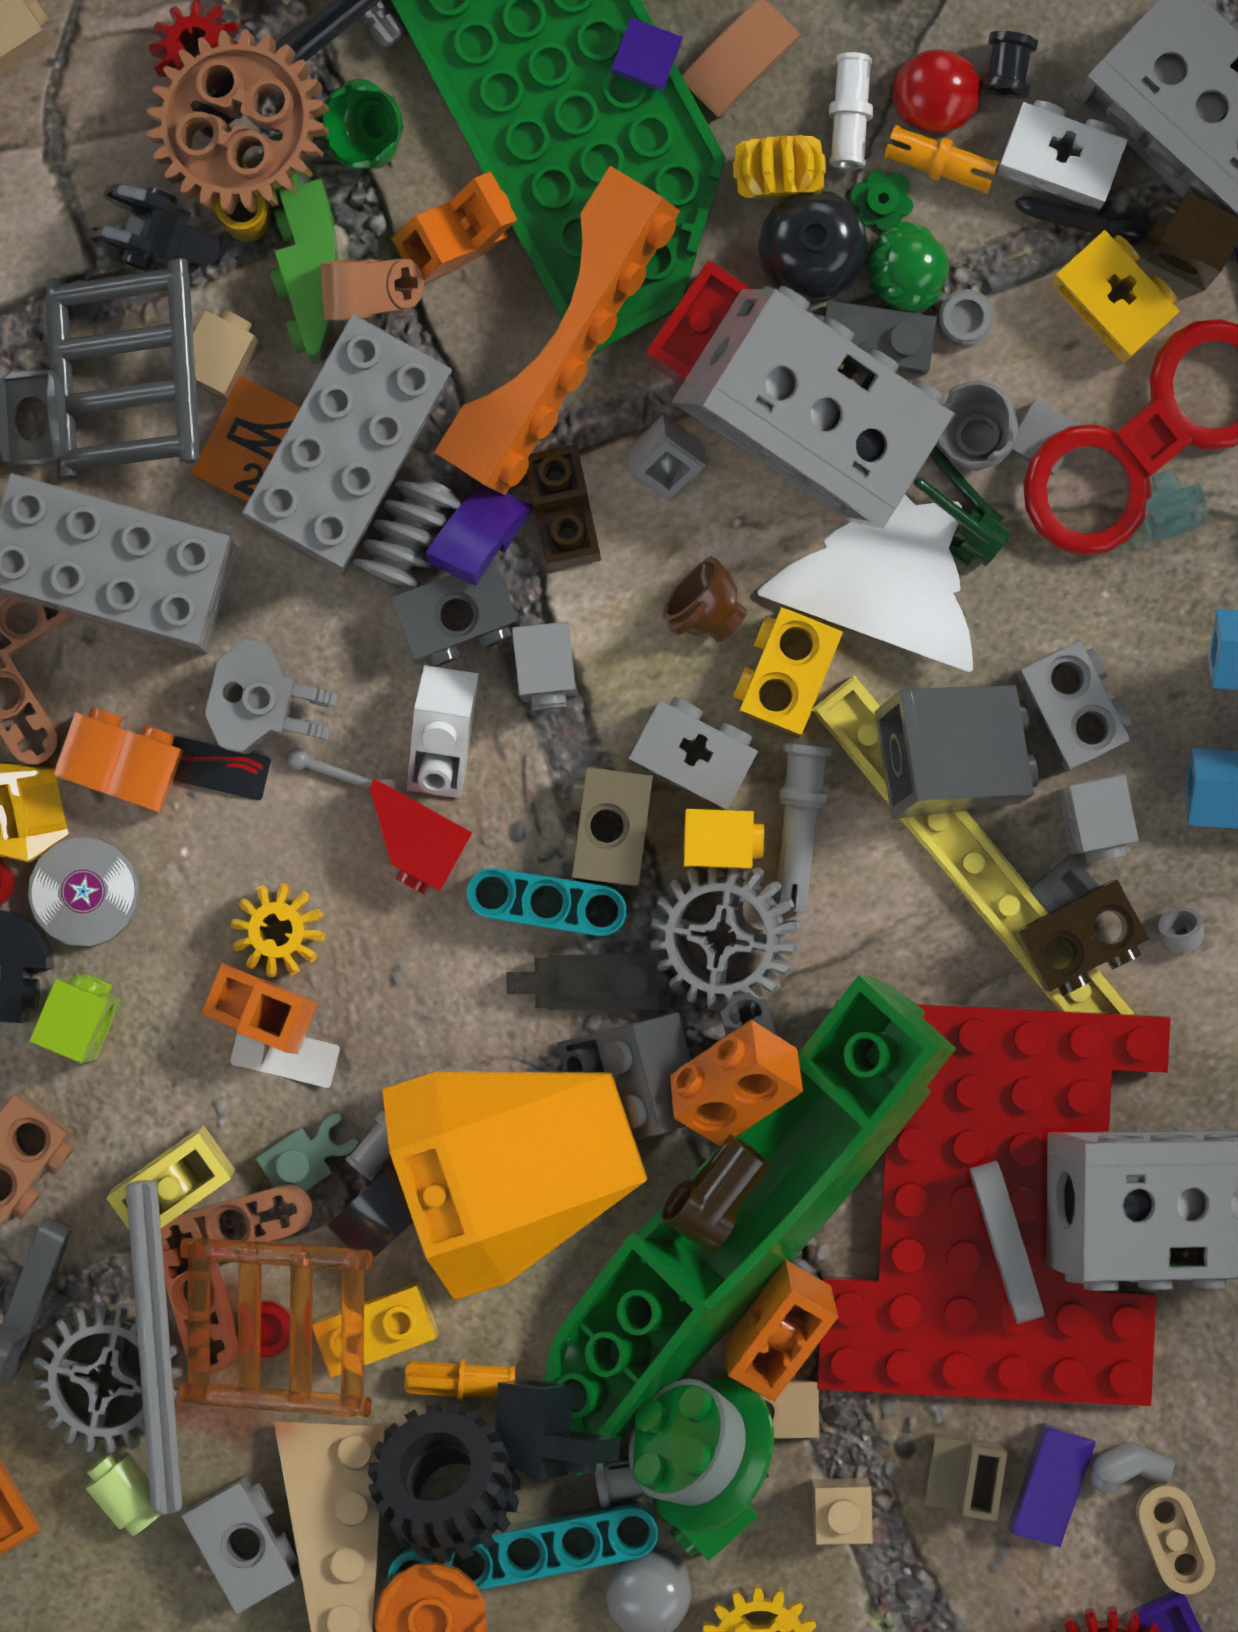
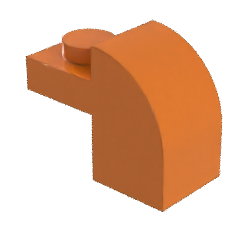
M490 171L473 178L449 202L415 215L391 239L402 259H410L418 264L425 284L463 267L498 246L509 237L506 230L518 219L511 208L507 195L500 189Z
M221 963L201 1015L235 1028V1032L286 1053L298 1055L319 1002L287 987L277 985L231 965Z

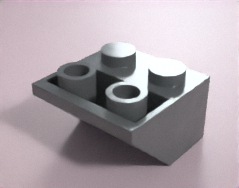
M679 1012L557 1042L564 1072L612 1073L634 1140L686 1127V1125L674 1119L670 1075L682 1065L691 1061Z

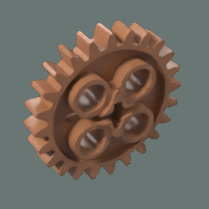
M243 29L238 44H234L231 36L225 30L220 31L218 47L215 48L203 37L198 38L200 51L198 56L194 58L187 51L181 49L179 55L184 67L180 71L168 66L163 68L165 74L172 81L169 88L153 86L152 91L164 102L163 106L147 109V114L152 119L161 123V126L148 131L147 137L154 143L165 144L153 154V157L161 165L172 163L164 176L173 184L184 179L180 192L189 199L200 192V203L207 209H211L219 197L222 209L228 214H233L238 199H241L244 207L250 213L256 212L258 196H263L274 207L278 205L275 189L282 186L294 195L297 190L291 177L295 173L309 178L313 175L304 163L306 156L322 157L324 154L312 142L313 137H322L329 134V130L325 125L314 119L329 111L328 106L321 100L311 99L323 89L322 85L317 79L304 80L310 73L311 67L304 59L292 64L295 51L289 45L285 44L275 53L276 41L268 34L261 38L257 47L254 36L247 29ZM226 75L233 76L234 83L231 91L224 97H212V87L216 80ZM284 94L285 102L282 110L274 116H263L262 108L266 99L271 95ZM198 102L203 103L235 119H241L244 114L255 126L269 131L281 132L283 137L280 141H274L242 125H235L231 128L220 117L204 112H196L193 110V106ZM212 127L213 139L210 144L204 149L193 150L191 143L194 134L201 128ZM253 146H263L264 157L261 163L255 168L243 169L242 158L245 152Z

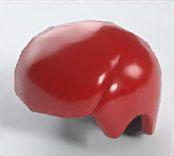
M927 50L907 59L895 74L891 98L900 119L905 124L914 125L931 134L946 133L965 126L978 110L982 92L979 74L974 71V66L966 58L949 50Z

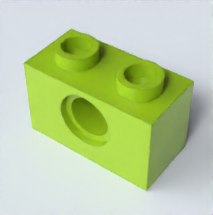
M74 972L72 978H57L53 983L29 1042L79 1063L95 1061L100 1054L122 999L109 994L113 984L85 972L81 974Z

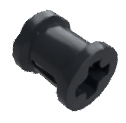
M1014 31L990 32L988 43L993 46L988 76L981 80L982 91L1006 98L1028 97L1030 86L1025 83L1030 54L1037 50L1038 40L1030 35Z

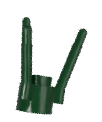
M934 446L929 456L977 512L971 510L968 514L921 477L915 479L914 485L960 523L953 536L961 541V543L957 544L951 541L949 546L951 554L966 566L973 559L987 566L1003 547L1012 531L1000 523L1003 516L982 499L948 458Z

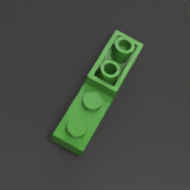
M280 133L267 138L274 141H280L283 137V134ZM263 157L257 158L259 164L263 160ZM295 173L291 179L296 186L297 192L293 195L280 186L278 191L284 208L274 210L283 241L287 242L294 239L295 245L275 251L279 267L270 269V273L279 300L283 301L290 298L296 319L286 323L296 353L307 351L311 363L316 364L324 360L334 320L324 319L320 263L338 260V247L333 216L322 179L301 184L298 174Z

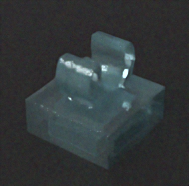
M1173 469L1152 476V481L1155 485L1154 488H1151L1154 498L1146 500L1145 525L1152 542L1205 525L1207 501L1199 482L1181 488Z

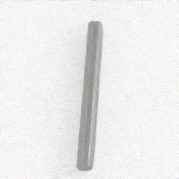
M138 1180L127 1184L126 1194L150 1501L154 1513L167 1514L181 1510L182 1496L158 1187L154 1181Z

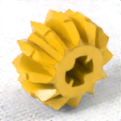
M784 135L750 139L749 141H742L735 147L733 177L736 180L738 193L747 199L783 198L791 194L816 192L824 188V174L826 173L825 154L822 153L821 141L813 136Z
M280 883L277 889L276 902H273L267 886L257 887V896L262 906L258 908L252 901L243 898L239 902V906L251 915L250 921L242 919L231 920V928L248 930L249 935L247 938L234 942V950L243 951L252 946L256 949L246 962V966L250 969H255L260 965L264 957L267 956L266 973L269 977L277 976L280 968V958L284 959L286 968L291 975L299 973L300 966L294 954L298 952L306 960L314 962L318 955L313 949L305 945L307 939L324 941L326 938V933L323 931L308 930V923L323 918L322 910L315 909L305 914L301 912L311 898V895L306 891H302L297 895L292 904H288L291 890L290 885L286 883ZM274 915L277 916L279 921H290L292 924V933H285V936L290 939L282 946L277 939H267L265 936V927H272L267 921Z

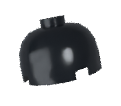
M817 190L810 193L791 194L774 205L762 223L757 249L761 269L773 287L779 290L781 286H785L804 297L808 302L814 303L833 299L853 285L864 267L868 240L864 222L852 204L833 192Z

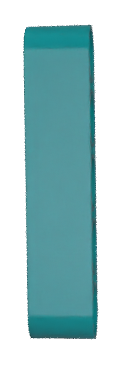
M624 1501L611 1504L610 1508L603 1510L599 1506L513 1523L509 1525L504 1533L496 1530L491 1535L495 1543L487 1549L483 1547L482 1543L472 1548L483 1557L485 1566L479 1573L467 1576L476 1583L479 1590L638 1559L647 1555L655 1547L658 1540V1520L654 1511L647 1504L640 1501ZM629 1516L642 1518L649 1526L647 1536L639 1542L623 1540L619 1536L617 1527L624 1518ZM574 1527L587 1529L595 1540L593 1546L584 1553L569 1551L562 1540L564 1534L569 1529ZM528 1538L538 1546L540 1554L534 1562L520 1564L510 1557L508 1552L509 1545L516 1539ZM402 1547L395 1554L390 1565L388 1583L399 1573V1567L408 1560H418L422 1563L440 1562L455 1567L453 1557L458 1552L452 1553L451 1561H439L433 1552L426 1559L417 1555L412 1547L408 1549Z

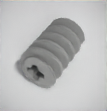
M408 466L404 467L415 481L398 480L394 484V488L404 498V501L386 500L383 505L394 520L377 519L373 523V527L383 537V540L365 539L362 544L373 557L372 560L356 558L352 562L359 568L398 589L401 586L416 588L420 586V580L411 571L412 566L430 568L431 564L427 562V557L421 549L422 547H430L436 536L432 532L433 527L443 528L449 520L442 510L444 508L458 509L462 504L452 490Z

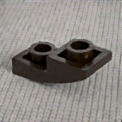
M577 444L530 454L528 457L529 466L526 472L547 571L601 561Z

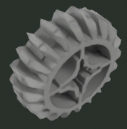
M693 867L689 869L687 873L690 885L680 878L673 880L670 883V887L677 899L670 896H662L657 902L660 909L669 914V917L657 916L651 920V927L665 932V937L651 941V949L656 951L666 949L669 956L657 963V969L659 971H666L673 966L678 972L671 979L670 987L676 990L686 982L691 984L687 993V1000L691 1003L696 1002L703 995L704 991L707 992L706 1003L708 1009L716 1010L720 1007L724 994L728 1005L731 997L748 992L758 999H763L760 985L771 993L777 991L781 984L773 971L781 975H789L794 968L790 961L782 957L781 954L792 955L800 950L799 943L785 939V934H790L800 929L799 921H783L782 918L783 913L794 907L793 901L787 899L777 905L772 898L780 891L782 885L778 881H774L762 889L759 884L763 879L764 870L758 867L750 872L746 880L743 879L744 869L728 868L726 877L723 868L712 867L707 869L708 878L701 868ZM724 891L722 903L717 905L712 919L700 918L697 921L686 919L690 908L701 895L707 892ZM740 896L750 902L758 911L764 922L766 934H763V930L751 927L746 922L743 916L744 902L740 901ZM726 923L732 927L729 932L734 931L736 939L740 940H736L723 947L719 944L722 938L716 940L715 932L712 931ZM685 937H687V941L695 942L705 950L707 954V969L711 970L710 973L701 968L693 959L687 948ZM754 950L765 952L760 965L751 975L743 978L727 979L728 969L734 965L737 952L750 953Z
M99 1302L96 1305L94 1321L85 1307L82 1306L74 1311V1318L78 1328H75L65 1318L58 1320L55 1326L63 1340L51 1335H46L41 1340L42 1346L51 1352L53 1356L38 1355L33 1359V1366L37 1369L48 1371V1376H40L31 1381V1388L35 1390L48 1389L50 1395L36 1403L37 1410L45 1411L54 1406L58 1414L48 1421L47 1427L50 1430H54L64 1421L71 1426L64 1436V1442L68 1445H71L79 1437L80 1433L86 1434L84 1442L85 1452L92 1453L99 1443V1438L104 1437L107 1453L115 1454L119 1449L120 1435H122L126 1445L133 1450L140 1445V1436L137 1428L145 1434L143 1408L138 1414L126 1420L106 1422L107 1413L112 1408L115 1397L119 1395L132 1397L136 1394L142 1395L141 1373L133 1371L125 1360L127 1346L124 1344L125 1339L138 1347L136 1320L134 1324L128 1322L130 1315L129 1304L122 1303L116 1311L115 1319H110V1309L107 1302ZM109 1333L107 1344L103 1347L98 1360L87 1361L81 1359L77 1362L67 1359L71 1349L80 1339L93 1334ZM170 1345L172 1358L179 1352L177 1345ZM111 1360L110 1366L113 1367L112 1376L120 1379V1382L123 1384L119 1386L115 1383L103 1397V1380L95 1377V1374L91 1372L93 1370L100 1372L106 1367L105 1364ZM171 1366L172 1380L180 1378L183 1375V1368ZM64 1377L70 1378V1382L83 1386L89 1396V1416L82 1413L71 1401L65 1387ZM173 1386L174 1400H178L182 1393L175 1386Z

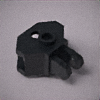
M121 183L107 186L103 197L117 207L130 212L124 230L106 225L101 226L100 229L93 227L88 236L91 241L100 247L121 255L123 263L143 271H152L154 266H167V261L175 258H185L188 267L213 266V263L221 257V243H218V238H213L212 234L207 235L205 231L188 225L191 213L177 206L179 199L167 192L147 187V190Z

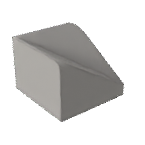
M664 414L627 451L629 473L669 501L707 466L703 443Z

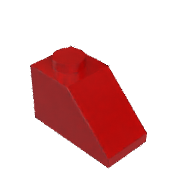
M373 778L368 789L389 862L400 869L395 879L423 895L429 885L441 891L472 832Z

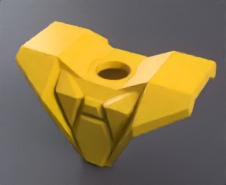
M0 763V859L10 858L30 863L49 850L54 844L69 836L57 776L53 775L55 771L54 766Z

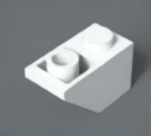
M424 665L414 707L407 791L461 799L474 720L479 673Z

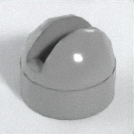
M1186 907L1172 909L1162 915L1158 922L1161 941L1171 954L1184 956V953L1191 951L1195 953L1204 942L1205 930L1202 916L1194 909ZM1183 928L1185 929L1186 934L1177 935L1175 932Z

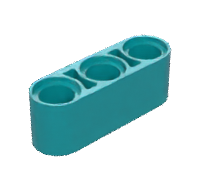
M485 868L477 872L470 879L467 886V900L471 908L477 914L487 918L595 936H608L617 932L626 918V904L623 897L615 889L607 886L499 868ZM489 877L501 879L508 888L506 902L497 909L484 908L477 898L479 884ZM543 886L556 888L563 897L561 911L552 918L539 917L534 913L531 906L533 894ZM606 895L616 902L618 916L612 925L599 928L593 926L588 921L586 906L593 897Z

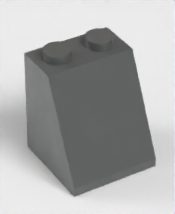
M1016 685L902 689L875 710L892 819L1020 804L1034 795L1033 787H1036L1038 784V768L1035 757L1032 754H1027L1024 733H1027L1029 730V713L1025 701L1018 699Z

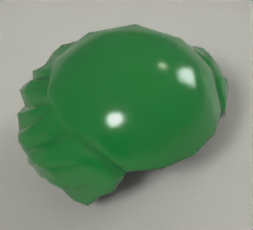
M364 79L349 80L346 84L335 89L324 102L328 106L329 111L320 117L323 120L322 124L329 130V134L322 137L328 141L327 149L334 152L335 160L341 162V164L357 170L382 168L388 164L397 152V145L404 129L402 112L394 97L380 89L373 82Z
M904 221L885 229L870 247L865 261L868 266L866 278L870 282L869 288L874 290L875 298L881 300L885 306H889L897 311L920 312L934 304L941 295V289L948 277L950 261L944 246L934 238L926 227Z

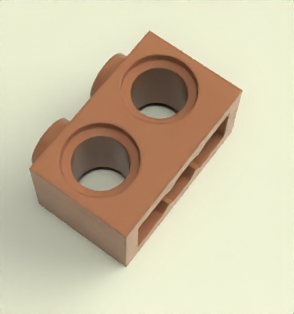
M23 1092L13 1094L0 1111V1169L5 1170L10 1175L13 1184L9 1196L5 1199H0V1224L10 1221L13 1215L20 1220L24 1218L41 1194L34 1188L46 1170L55 1175L74 1149L67 1142L75 1131ZM27 1123H34L40 1126L45 1133V1146L38 1154L25 1151L20 1144L19 1134L22 1127Z

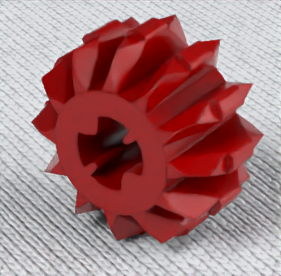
M199 1L191 2L190 16L183 17L181 10L177 6H172L169 12L174 24L170 26L158 21L154 26L156 33L164 39L149 44L151 55L162 58L154 66V70L160 78L168 77L163 71L165 66L180 71L184 67L179 55L181 49L187 51L186 47L192 41H194L195 46H198V38L203 37L213 48L218 47L220 31L225 30L232 39L239 33L236 22L222 23L224 13L218 6L210 9L204 17L202 5ZM220 78L216 80L212 87L216 92L223 88Z

